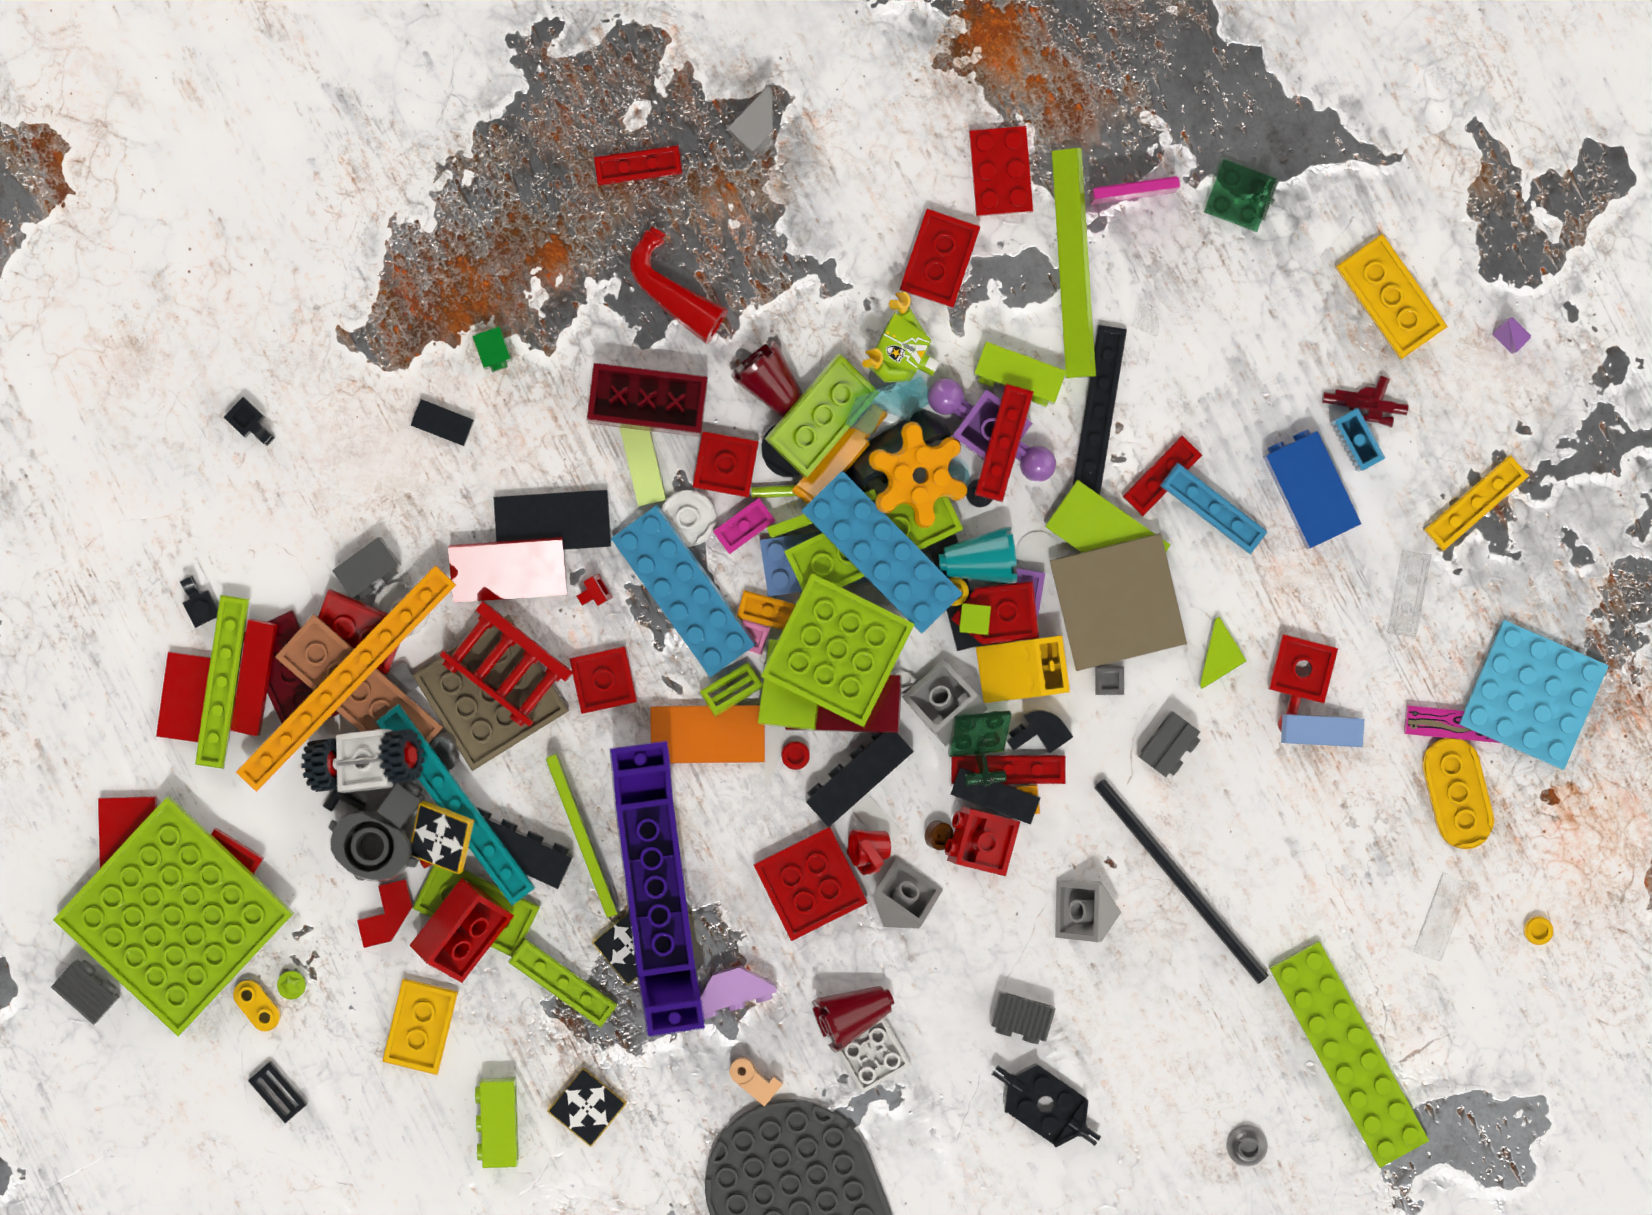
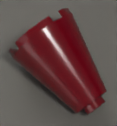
M774 340L771 341L770 348L767 344H764L741 362L744 368L740 372L735 369L731 374L734 382L782 418L803 394L779 345Z
M881 986L817 998L812 1001V1004L816 1006L812 1009L823 1037L828 1036L832 1040V1043L828 1044L833 1052H838L891 1013L894 999L888 989L884 990Z

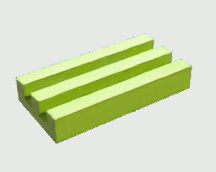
M747 662L699 692L707 706L711 709L714 717L762 689L763 684ZM745 672L749 674V676L710 698L709 694ZM750 682H754L750 687L716 707L715 704Z

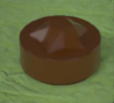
M939 820L931 822L925 830L924 838L926 844L933 849L944 850L948 839H953L952 827L948 823Z

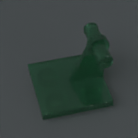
M1223 159L1203 213L1257 233L1261 221H1265L1270 205H1274L1275 199L1273 196L1279 182L1276 181L1277 178Z
M1010 710L954 716L948 755L949 757L975 754L980 773L965 774L966 786L982 784L983 787L990 786V783L1006 782L1005 770L989 772L985 753L1004 752L1011 720Z

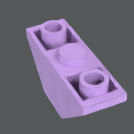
M741 965L714 972L701 994L704 1019L718 1015L717 1010L728 1007L729 1011L743 1008L746 1006L745 1002L756 999L757 1003L773 998L772 994L777 992L776 984Z

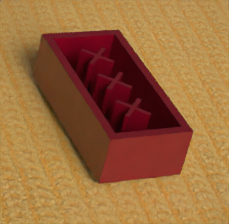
M594 363L587 422L588 424L702 437L708 377Z

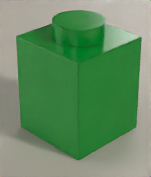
M500 327L472 336L485 370L491 368L492 373L507 368V362L513 361Z

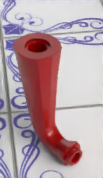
M651 226L649 231L646 230L644 232L643 238L632 251L630 258L631 273L641 289L663 310L705 344H709L720 329L728 310L665 277L652 268L651 255L656 248L664 244L665 240L663 239L666 234Z

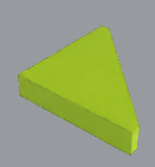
M1219 616L1214 619L1202 677L1199 683L1201 689L1247 662Z

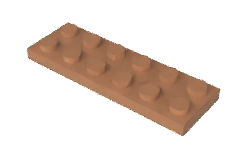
M313 614L275 657L314 691L354 648L318 616ZM377 668L336 709L361 732L380 730L381 728L375 721L398 704L401 705L428 743L443 728L437 720Z

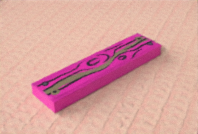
M1406 706L1404 734L1500 743L1459 725L1464 711Z

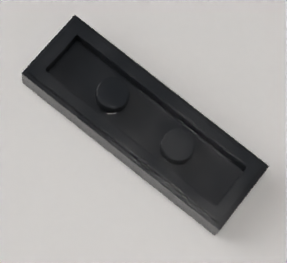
M960 767L950 794L1030 825L1041 799L1037 795Z

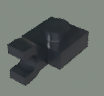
M242 397L223 417L245 438L250 433H253L266 446L275 439L260 424L265 416L245 397Z
M193 575L180 581L185 593L190 598L182 604L194 627L197 628L217 618L218 606L210 590L201 593Z

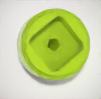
M289 970L283 973L277 981L279 994L290 1000L299 998L307 987L304 975L296 970Z

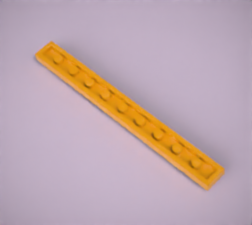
M435 565L246 760L236 773L257 792L445 598L456 584Z

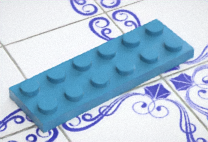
M843 471L801 510L908 621L915 624L914 627L921 634L963 594L884 513L877 509L876 504Z
M659 505L654 506L611 538L709 677H712L757 645L754 638Z

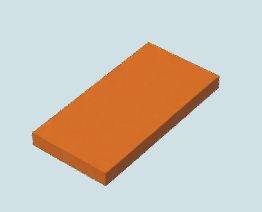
M734 705L714 717L708 706H650L651 743L667 741L670 763L765 762V725L758 724L760 705Z

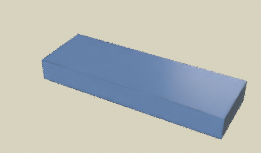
M1282 715L1281 743L1363 747L1364 719Z

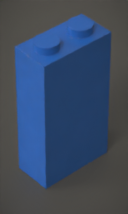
M1309 429L1294 435L1295 441L1286 446L1281 441L1267 448L1269 454L1263 456L1306 549H1310L1361 525V521L1318 431L1310 434Z

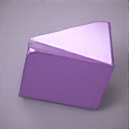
M1512 317L1506 319L1493 332V336L1511 354L1518 352L1531 338V335Z

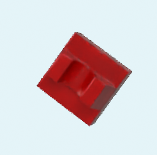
M599 573L583 581L587 590L576 596L582 606L592 600L599 606L613 598Z

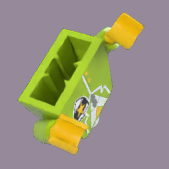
M896 292L895 295L898 300H890L889 307L898 311L897 313L894 312L888 321L876 348L865 351L869 359L863 360L862 365L865 368L871 369L886 383L911 381L918 369L933 376L940 361L925 354L931 339L927 336L910 308L911 299L909 294L906 292Z

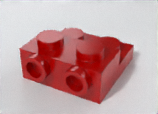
M961 806L960 811H956L952 819V826L955 828L953 839H948L945 845V854L948 855L947 861L956 865L1006 877L1021 821Z

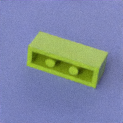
M986 341L973 375L979 377L978 383L992 388L996 383L1004 387L1006 384L1034 391L1031 402L1047 407L1048 403L1055 404L1067 371Z
M516 1078L482 1079L480 1086H475V1103L480 1104L481 1115H476V1132H481L482 1143H477V1160L482 1161V1168L517 1167L519 1164Z

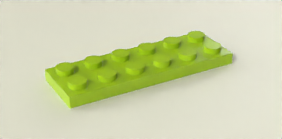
M946 496L940 497L935 501L933 506L935 521L928 528H921L915 523L914 511L908 504H900L892 512L884 513L920 550L963 530L956 512ZM823 533L784 551L802 591L811 573L839 587L846 586L864 577Z

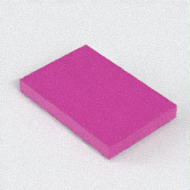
M1175 176L1096 187L1089 195L1090 204L1176 193L1180 188L1179 177Z

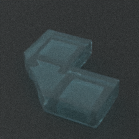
M893 383L857 397L845 425L871 436L883 410L909 421L920 394Z

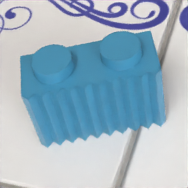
M1358 408L1331 422L1330 426L1334 427L1333 431H1336V436H1339L1338 441H1342L1341 446L1345 447L1344 451H1347V456H1350L1349 461H1353L1352 466H1356L1355 471H1363L1385 459L1383 452Z

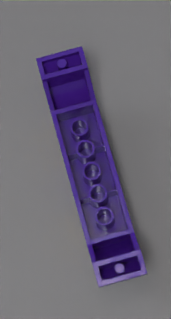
M667 741L611 748L609 750L614 807L636 973L647 1036L705 1029L673 804L671 766Z

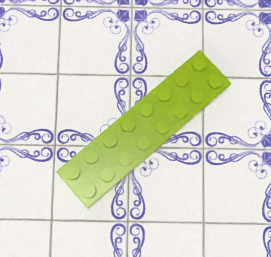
M1320 941L1269 968L1377 1166L1382 1168L1429 1142L1426 1133Z

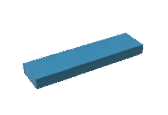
M1176 463L1160 485L1248 554L1254 551L1268 532L1179 463Z

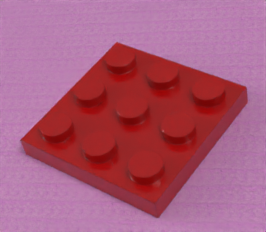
M827 827L753 864L791 941L868 903L831 827Z

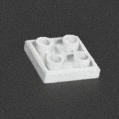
M885 1018L844 1049L838 1051L862 1094L911 1066L910 1061Z

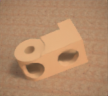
M747 1057L736 1058L730 1066L729 1073L731 1078L764 1107L783 1085V1081L776 1075L771 1080H768L755 1069L754 1063Z

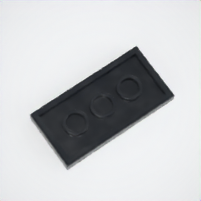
M608 490L493 497L496 542L562 537L564 550L611 547Z

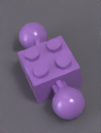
M948 378L935 381L930 386L927 395L930 407L939 414L949 415L954 413L963 419V422L952 437L956 438L960 444L984 461L1001 400L986 389L977 403L972 406L964 400L963 389L956 381ZM1026 419L1021 439L1033 424L1028 419ZM1020 441L1015 458L1020 461L1022 474L1033 482L1048 480L1056 469L1054 454L1046 447H1029Z

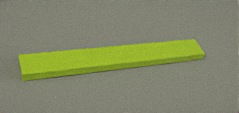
M1082 148L1052 151L1066 378L1096 376Z

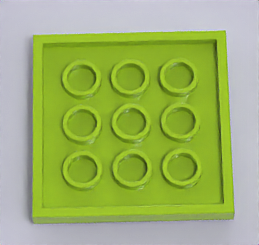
M811 573L760 676L864 727L915 624Z

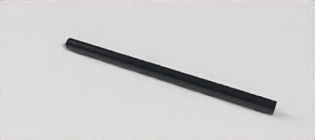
M1106 779L1101 780L1094 787L1095 790L1257 984L1264 981L1269 976L1268 973Z

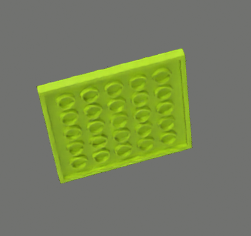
M167 796L59 912L53 921L179 1037L290 919L294 912L175 800Z

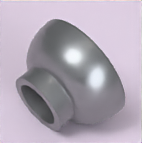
M1243 1125L1231 1132L1227 1139L1226 1147L1228 1155L1235 1163L1241 1166H1254L1260 1163L1266 1156L1268 1143L1260 1129L1251 1125Z

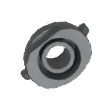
M366 811L350 813L339 820V822L331 820L328 826L332 831L330 839L331 852L335 859L348 872L353 874L357 880L375 882L393 880L402 874L406 867H416L419 859L412 857V842L403 827L399 828L380 813ZM370 833L378 834L384 842L383 853L376 860H370L365 857L361 848L362 840Z

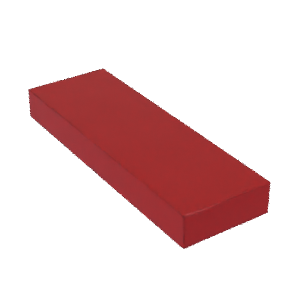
M678 145L594 157L598 186L683 175Z
M1182 435L1122 497L1143 517L1167 492L1160 485L1176 463L1189 470L1202 454Z

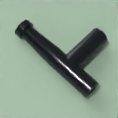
M332 790L322 806L332 812L339 800H341L353 809L361 812L367 803L350 792L341 793L337 792V790Z

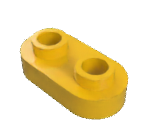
M244 980L235 987L233 992L234 1001L256 1029L270 1031L279 1024L281 1012L258 982ZM244 990L251 991V1000L244 999ZM266 1012L270 1015L269 1022L261 1020V1013Z

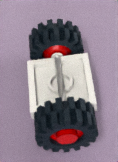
M380 729L336 735V739L314 740L307 743L308 746H305L303 749L305 754H302L301 757L304 760V763H301V768H305V772L302 774L304 778H308L306 781L307 786H311L310 789L316 792L337 790V792L347 793L393 787V783L415 781L417 778H420V772L424 770L421 763H425V758L422 757L424 748H420L422 741L417 739L418 734L416 732L413 733L412 729L396 731Z

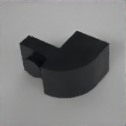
M1032 710L1023 714L1029 725L1024 727L1021 723L1008 732L1010 738L1006 742L1014 751L1037 735L1046 750L1051 753L1072 739L1073 735L1064 722L1055 714L1045 710Z

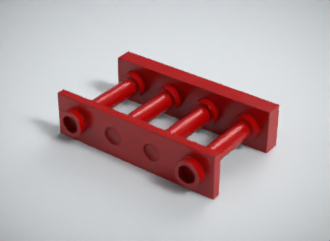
M482 601L475 610L480 614L477 618L479 620L452 655L447 651H442L439 655L444 659L442 664L454 674L460 671L511 712L509 718L521 727L526 724L530 727L535 722L528 716L555 681L559 682L562 679L566 682L574 672L485 601ZM495 626L503 632L500 635L501 640L473 673L461 661L487 628L491 629ZM517 643L525 650L522 653L524 657L496 691L483 680L507 649ZM539 661L547 667L546 675L521 707L517 708L506 697L532 664L536 665Z

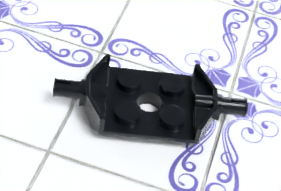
M1037 1063L1024 1068L1016 1074H1010L997 1065L991 1073L992 1076L1002 1081L1006 1086L1004 1112L1010 1114L1045 1138L1054 1147H1058L1078 1136L1083 1137L1093 1146L1098 1143L1096 1140H1100L1101 1135L1088 1128L1086 1124L1089 1100ZM1044 1096L1052 1098L1054 1102L1053 1108L1047 1112H1043L1037 1107L1039 1099Z

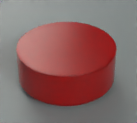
M792 741L785 745L781 757L786 767L792 770H799L808 764L810 752L804 743Z

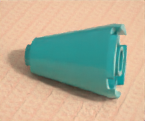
M1003 527L945 547L943 549L944 554H939L940 571H946V576L1009 584L1017 583V574H1014L1013 566H1017L1014 538L1013 534H1010L1011 527Z

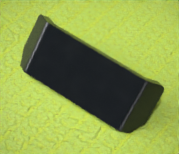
M929 410L917 411L869 440L870 445L845 474L863 492L868 482L878 475L884 485L887 484L888 478L886 474L870 466V454L878 449L885 450L891 454L900 451L903 446L901 430L908 422H916L921 426L923 440L927 445L936 440L943 441L951 436V432L942 419Z

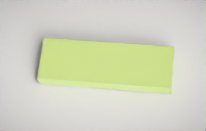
M620 428L638 506L665 501L666 496L650 431Z

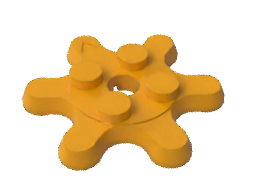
M908 422L901 430L903 446L900 451L891 454L885 450L878 449L874 450L869 456L870 466L875 470L885 473L888 478L887 489L876 497L875 504L882 513H890L898 505L908 504L914 511L915 523L921 528H928L934 524L935 513L933 506L938 498L946 496L952 500L959 501L967 495L968 489L965 482L953 478L948 471L950 461L957 457L961 451V444L956 438L947 437L939 445L929 446L923 440L921 426L916 422ZM922 467L926 470V478L924 482L918 484L913 479V472L916 468Z

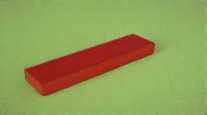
M1010 384L1005 385L975 495L1003 502L1034 391Z
M256 619L247 620L230 731L256 737L261 735L278 624Z
M951 755V784L955 783L960 767L1005 784H1066L1065 755Z

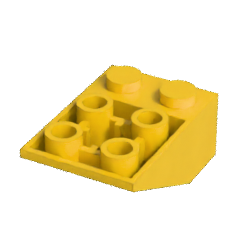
M1062 635L976 647L984 703L1070 692Z

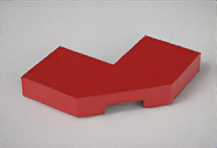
M407 879L378 886L384 913L357 920L363 948L391 942L413 908Z

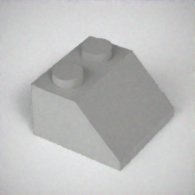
M768 86L728 127L729 135L753 158L757 154L762 157L773 146L772 90Z
M945 659L902 696L905 702L945 747L988 709L979 695Z

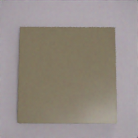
M1161 533L1049 560L1076 671L1187 644Z
M509 614L505 616L507 620L515 625ZM495 626L491 629L487 628L461 663L474 673L501 640L500 635L503 632ZM517 643L513 647L510 646L483 681L497 691L524 657L522 653L525 650ZM459 646L455 647L448 653L452 655ZM442 657L412 674L446 731L454 736L456 747L471 771L479 768L569 711L554 685H552L528 715L535 721L533 725L529 727L525 724L521 727L509 718L511 715L509 710L460 671L454 674L442 664L444 661ZM539 661L536 665L532 664L506 697L517 708L521 707L546 675Z

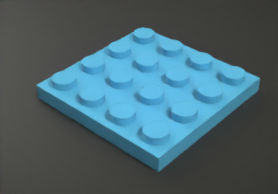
M1502 620L1465 706L1459 725L1564 770L1609 665L1506 620Z

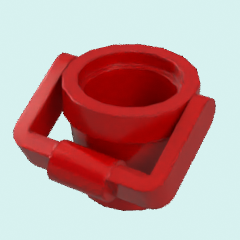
M855 829L849 832L846 852L852 864L857 867L862 875H873L879 872L881 866L884 865L883 860L889 859L891 855V841L886 831Z

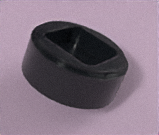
M976 479L967 486L966 498L975 507H985L992 502V499L975 495L979 479Z

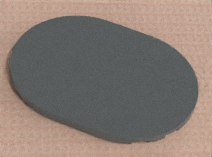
M782 1099L770 1101L765 1107L760 1104L749 1109L736 1118L723 1131L713 1147L708 1160L705 1176V1196L710 1215H892L870 1153L859 1133L838 1113L814 1102Z

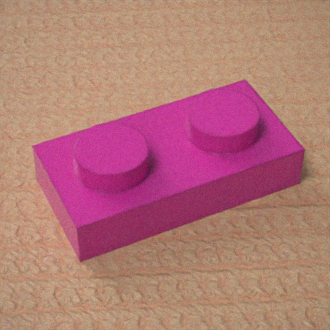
M758 498L713 532L727 552L731 554L774 523L775 519Z

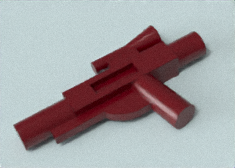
M1379 376L1375 388L1365 387L1358 392L1335 389V394L1323 392L1322 403L1344 406L1348 407L1349 410L1354 408L1368 410L1367 416L1362 415L1365 421L1379 423L1391 428L1394 417H1382L1383 413L1405 416L1408 413V404L1383 400L1390 381L1389 378Z

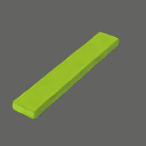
M220 595L195 765L225 768L250 599Z
M558 753L548 756L545 760L605 915L608 918L619 913Z

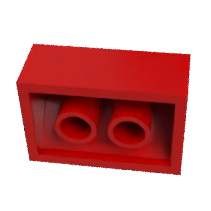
M461 878L409 946L425 963L463 983L514 915L479 887Z

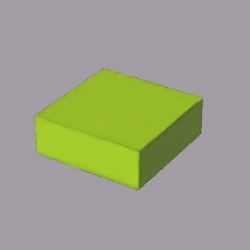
M962 604L959 632L988 635L991 606Z

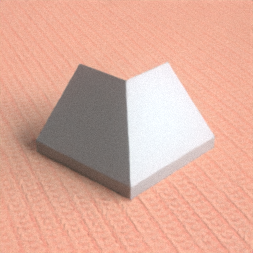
M896 857L872 896L883 927L920 928L943 889Z
M1057 881L1055 938L1102 942L1121 914L1120 909L1101 882Z

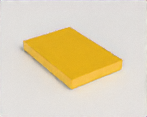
M403 978L382 1062L438 1075L459 991Z

